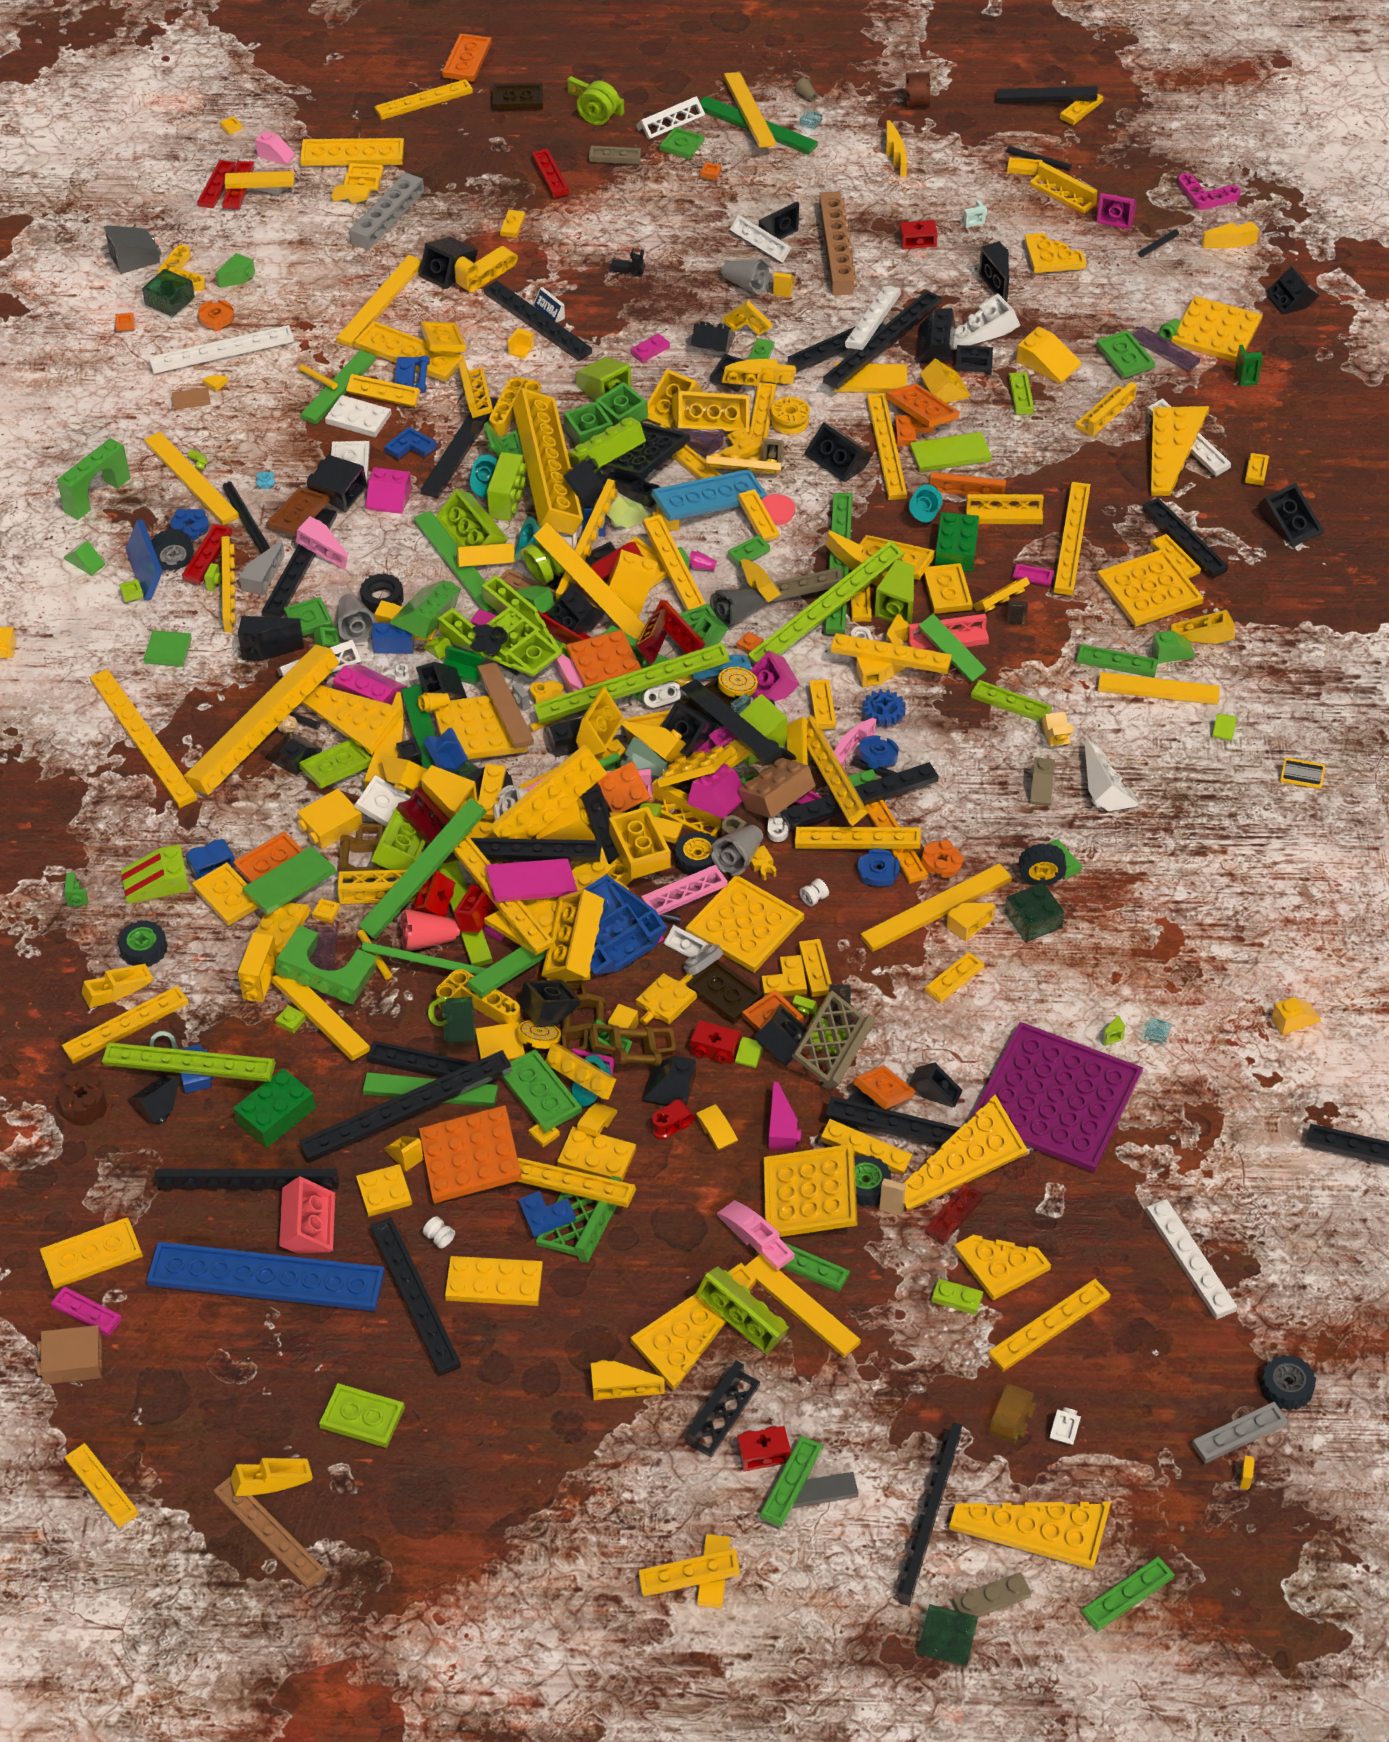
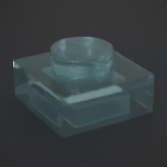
M807 110L800 118V125L815 129L821 123L823 115Z
M745 693L731 703V708L740 714L751 704V697Z
M1150 1018L1144 1039L1166 1045L1172 1023Z

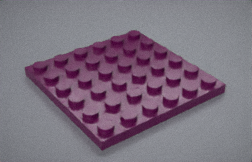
M1019 1022L970 1120L980 1108H983L996 1095L1025 1146L1095 1172L1141 1077L1143 1067Z

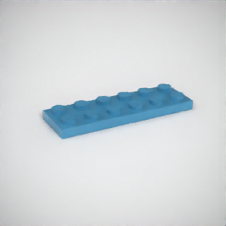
M747 469L653 489L651 496L667 520L672 521L741 506L737 497L742 492L755 489L761 500L767 494L751 470Z

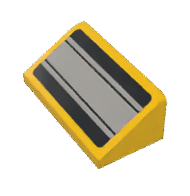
M1285 758L1280 782L1321 789L1325 765Z

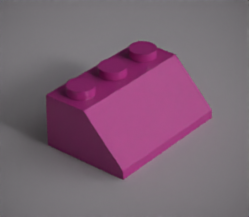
M361 664L343 666L333 679L336 690L391 705L396 693L401 692L402 697L401 689L407 688L406 685Z
M723 763L715 773L700 776L692 782L687 804L725 819L742 803L738 789L743 784L735 769Z

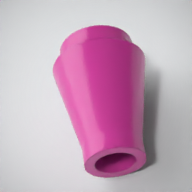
M698 550L696 552L691 551L689 557L691 569L715 570L717 560L708 557Z

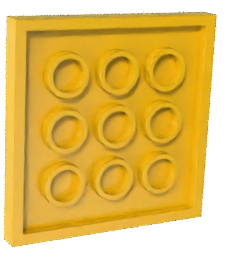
M1194 296L1181 320L1176 336L1172 337L1171 344L1236 362L1239 345H1243L1245 351L1247 350L1262 321L1263 314Z
M1165 548L1097 571L1099 581L1135 627L1203 604V596Z
M489 695L450 700L449 705L433 710L440 736L448 728H453L468 760L527 752V746L514 749Z
M737 875L687 925L686 932L708 944H719L724 952V956L755 973L804 920V913Z
M853 1144L764 1157L765 1220L780 1233V1237L858 1226Z

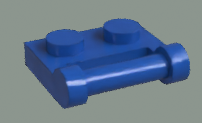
M428 356L397 357L395 383L419 388L421 390L420 393H425L427 390V385L425 384L427 365L430 364V358ZM417 365L420 366L418 384L414 385Z

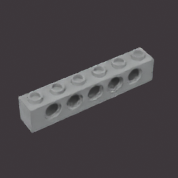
M408 173L399 178L369 211L350 228L351 244L369 250L424 193L423 179Z

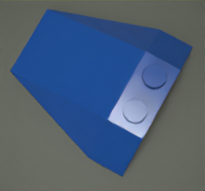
M607 874L584 888L604 898L599 932L594 945L595 951L590 963V968L595 975L617 972L652 950L666 931L667 926L655 909Z

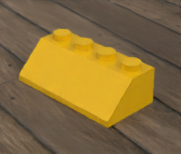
M678 391L673 394L672 414L679 429L734 432L744 427L747 433H749L750 395Z
M585 889L559 897L550 935L554 941V946L547 949L542 971L543 977L568 981H578L588 977L591 969L592 955L595 951V940L599 932L600 917L603 913L604 898Z

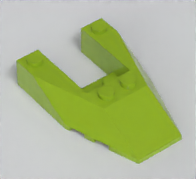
M497 575L482 585L483 600L499 613L487 624L492 627L500 626L508 634L507 641L501 645V650L498 653L488 656L486 651L477 652L470 648L471 643L478 637L472 629L475 626L453 607L438 618L439 632L444 637L449 638L452 644L532 677L562 655L558 644L546 628L544 620L539 616L537 608Z

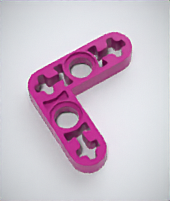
M1181 174L1178 180L1179 188L1193 206L1199 210L1236 202L1240 198L1241 189L1235 185L1206 192L1191 174Z

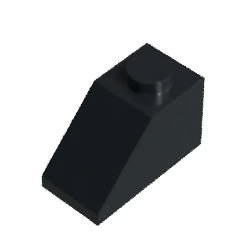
M936 1062L916 1067L909 1082V1085L922 1098L951 1108L956 1107L963 1091Z

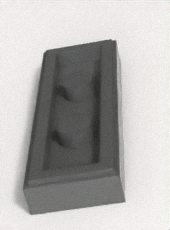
M854 1472L807 1479L793 1508L858 1497L859 1493Z

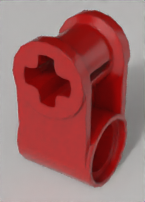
M675 1100L670 1105L653 1114L652 1122L654 1126L652 1133L658 1139H667L676 1132L690 1126L695 1120V1115L682 1100Z

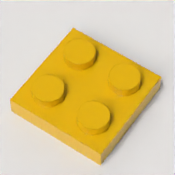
M400 1164L356 1176L368 1217L412 1205V1199Z

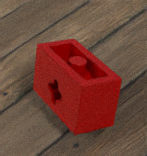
M935 220L900 222L899 237L902 249L937 247L938 232Z
M435 871L419 889L413 910L446 917L450 900L454 895L453 890L456 882L439 871Z
M471 884L453 912L461 932L480 933L485 925L484 918L491 915L496 907L479 885Z
M699 1020L691 1038V1054L710 1058L720 1063L733 1064L741 1041V1031Z
M770 1426L759 1431L748 1430L737 1435V1448L743 1472L786 1464L791 1455L785 1426Z

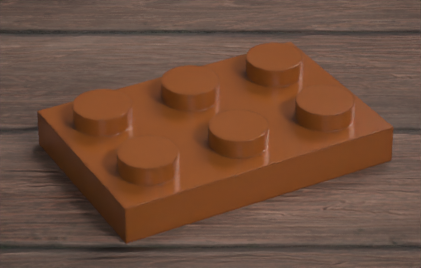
M299 487L266 522L268 529L296 537L297 529L309 516L315 518L330 502V498L327 494Z

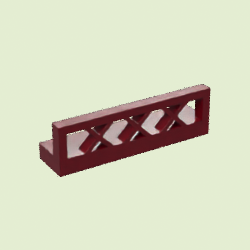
M665 608L648 619L636 645L649 664L655 662L667 635L663 629L669 615Z
M420 787L414 789L410 800L398 803L396 808L428 845L442 831V823L446 826L450 821ZM418 797H420L423 807L417 803ZM430 810L434 813L435 821L431 818ZM445 859L444 863L446 864L449 862L457 861L459 859Z

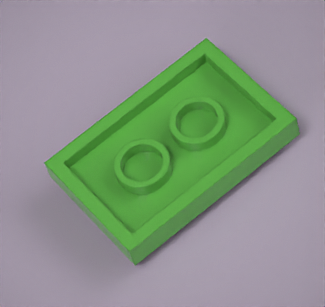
M1128 330L1096 341L1098 349L1122 378L1155 368L1154 360Z

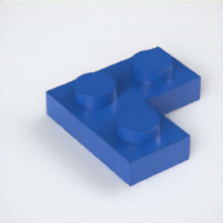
M407 427L384 446V450L398 460L410 450L426 457L437 448V442L415 429Z
M539 1190L519 1199L534 1237L576 1220L568 1198L546 1207Z

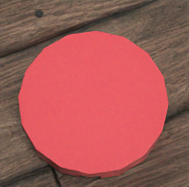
M772 494L761 500L775 525L788 523L795 515V503L785 495Z

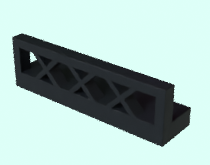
M737 1360L734 1362L686 1433L687 1445L711 1458L760 1386L759 1380L744 1373L743 1363ZM741 1380L752 1385L749 1391H738L737 1386ZM737 1399L739 1404L737 1409L727 1411L726 1402ZM725 1417L727 1423L725 1427L714 1429L713 1421ZM713 1435L714 1443L710 1448L699 1443L703 1437Z

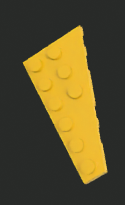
M1209 406L1153 407L1151 496H1171L1180 471L1183 470L1186 458L1189 457L1198 432L1209 413Z
M318 685L300 703L307 709L317 713V716L321 719L324 718L328 721L329 725L344 736L353 739L358 746L364 747L371 755L403 714L401 707Z
M600 859V862H586L572 870L578 891L583 890L604 875L610 876L614 872L613 866ZM559 897L521 900L550 936ZM500 910L484 918L486 925L533 953Z
M996 1095L983 1108H980L969 1122L964 1124L941 1146V1149L932 1155L918 1171H915L903 1183L906 1185L904 1207L907 1212L1028 1154L1025 1144Z
M742 1263L728 1271L733 1280L739 1285L745 1286L749 1291L756 1284V1278ZM694 1294L630 1337L633 1346L674 1391L727 1321Z
M1105 1501L1102 1504H1089V1502H1080L1079 1504L1025 1502L1024 1505H1012L1011 1503H1002V1505L956 1503L949 1529L1094 1570L1111 1501Z

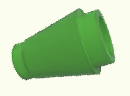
M1174 318L1161 325L1159 329L1160 337L1166 341L1172 340V337L1176 336L1180 327V320Z

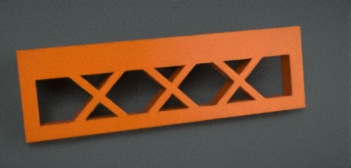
M932 472L930 475V485L936 487L940 493L958 495L1005 494L1006 480L937 472Z

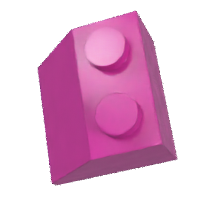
M1100 193L1097 223L1131 229L1135 218L1136 200Z
M373 467L368 483L366 509L403 514L412 489L410 472Z
M768 651L749 670L757 677L758 681L756 691L752 694L755 699L760 694H763L768 700L772 699L775 702L787 698L800 685L785 658L771 651Z

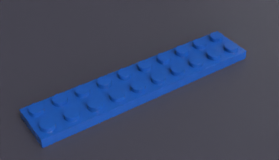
M158 1241L148 1274L147 1284L148 1286L376 1311L385 1268L381 1266Z

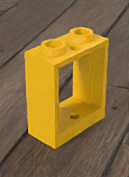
M253 932L238 970L243 999L252 1002H264L275 973L276 958L278 957L274 936Z

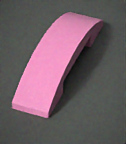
M871 718L856 725L838 743L834 753L844 770L845 759L854 747L861 743L863 738L875 734L876 719Z

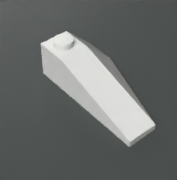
M999 294L983 302L979 306L980 310L975 315L971 314L964 325H959L955 329L954 350L957 349V345L970 346L1012 332L1020 326L1014 309Z
M1087 739L1085 741L1088 790L1094 805L1098 808L1103 807L1107 811L1138 806L1139 803L1134 793L1128 786L1125 788L1121 782L1123 778L1111 767L1113 764L1102 749Z

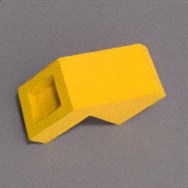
M901 614L896 615L886 633L887 643L903 645L902 642L907 641L909 624L907 621H904Z

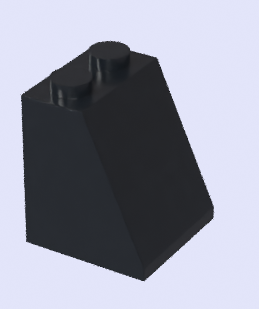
M452 237L425 243L419 276L448 289L456 282V261L460 257H466L475 263L478 249Z
M327 455L325 459H322L316 471L310 474L307 479L309 490L327 494L330 498L329 504L345 513L367 486L364 466L332 455Z

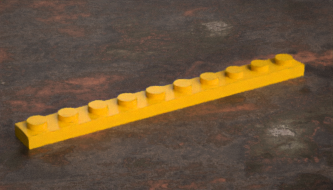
M106 669L90 676L91 683L178 808L197 801L196 793L110 671Z

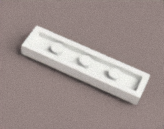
M740 215L737 216L730 228L732 232L781 262H784L792 248Z

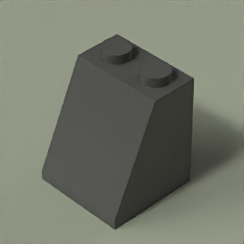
M104 226L109 255L120 274L160 263V247L156 245L154 236L150 235L146 228Z

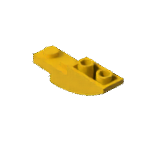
M777 359L739 361L725 366L722 383L758 386L759 381L793 384L796 367L778 364Z

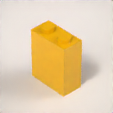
M339 789L330 792L297 811V825L302 832L305 831L313 844H317L321 849L340 840L342 835L354 832L363 824L361 812L354 808L351 801Z

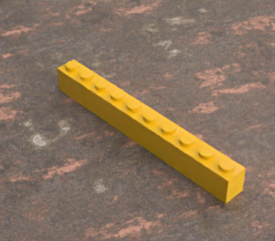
M315 645L184 775L194 791L209 795L339 665L333 650L320 645Z

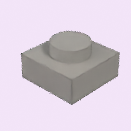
M519 682L512 685V696L516 704L523 711L529 709L530 700L527 691Z

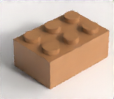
M780 758L772 766L762 770L754 779L747 781L738 791L745 810L772 819L816 785L808 765Z

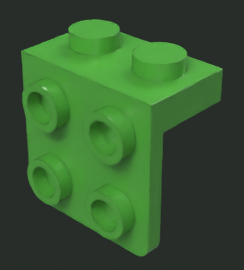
M488 422L484 423V434L489 440L487 445L492 453H496L498 459L501 452L523 455L517 429L501 438Z

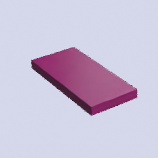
M568 859L485 866L494 902L560 897L578 891Z

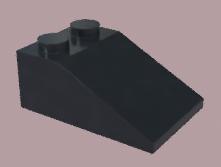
M998 241L981 247L979 276L995 295L999 294L1007 302L1010 279L1009 252Z
M1297 483L1265 497L1257 505L1266 522L1292 548L1324 532Z
M241 616L238 638L242 660L264 661L304 649L300 618Z

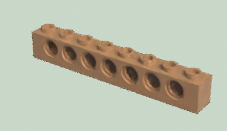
M840 191L819 192V209L832 296L854 295V287H857L855 265H852L853 254H850L852 246L850 232L848 231V220H846V209H844L845 202L844 198H841Z

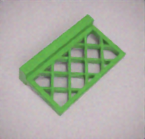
M611 1177L612 1180L622 1182L620 1177ZM561 1192L557 1202L575 1196L577 1202L571 1204L573 1210L581 1208L583 1213L575 1216V1221L539 1235L536 1244L537 1246L576 1255L579 1261L588 1263L617 1205L589 1198L580 1200L576 1195ZM595 1201L596 1207L586 1212L583 1206ZM586 1219V1226L576 1230L574 1223ZM571 1225L573 1232L561 1236L559 1230ZM553 1232H556L559 1237L552 1241L545 1240L546 1236ZM577 1237L578 1241L575 1247L565 1245V1241Z

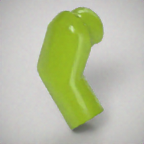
M193 449L188 452V458L197 461L195 467L203 470L208 463L207 457Z

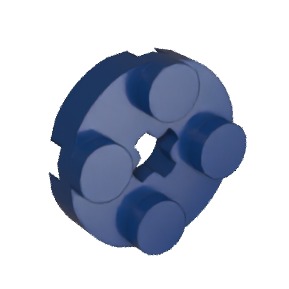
M178 509L170 521L171 529L184 531L193 541L199 539L198 536L202 533L205 535L208 532L209 522L205 511L202 509Z
M877 735L867 736L861 740L858 755L864 762L868 763V767L877 769L879 766L894 765L897 763L899 747L893 740L887 738V741L881 740V736Z
M872 849L858 860V874L863 884L892 886L894 880L899 875V860L897 857L895 859L888 850ZM877 865H880L882 869L878 870L875 868Z

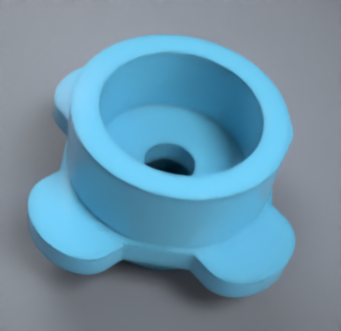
M273 472L258 473L256 475L258 479L256 485L262 489L271 488L275 484L273 480L275 474Z

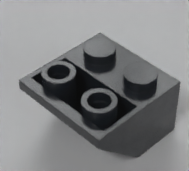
M1292 266L1266 291L1283 314L1306 309L1319 296L1303 274Z
M700 321V324H694L691 346L729 353L735 338V332L731 331V328L726 325L718 324L717 327H714L711 323Z
M571 583L548 611V614L556 622L576 634H580L594 628L606 612L582 587Z
M431 662L416 667L423 693H447L450 700L467 698L457 668L438 662Z

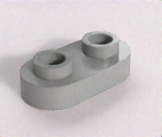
M708 944L699 955L688 958L684 966L686 973L693 976L719 959L724 953L720 945Z

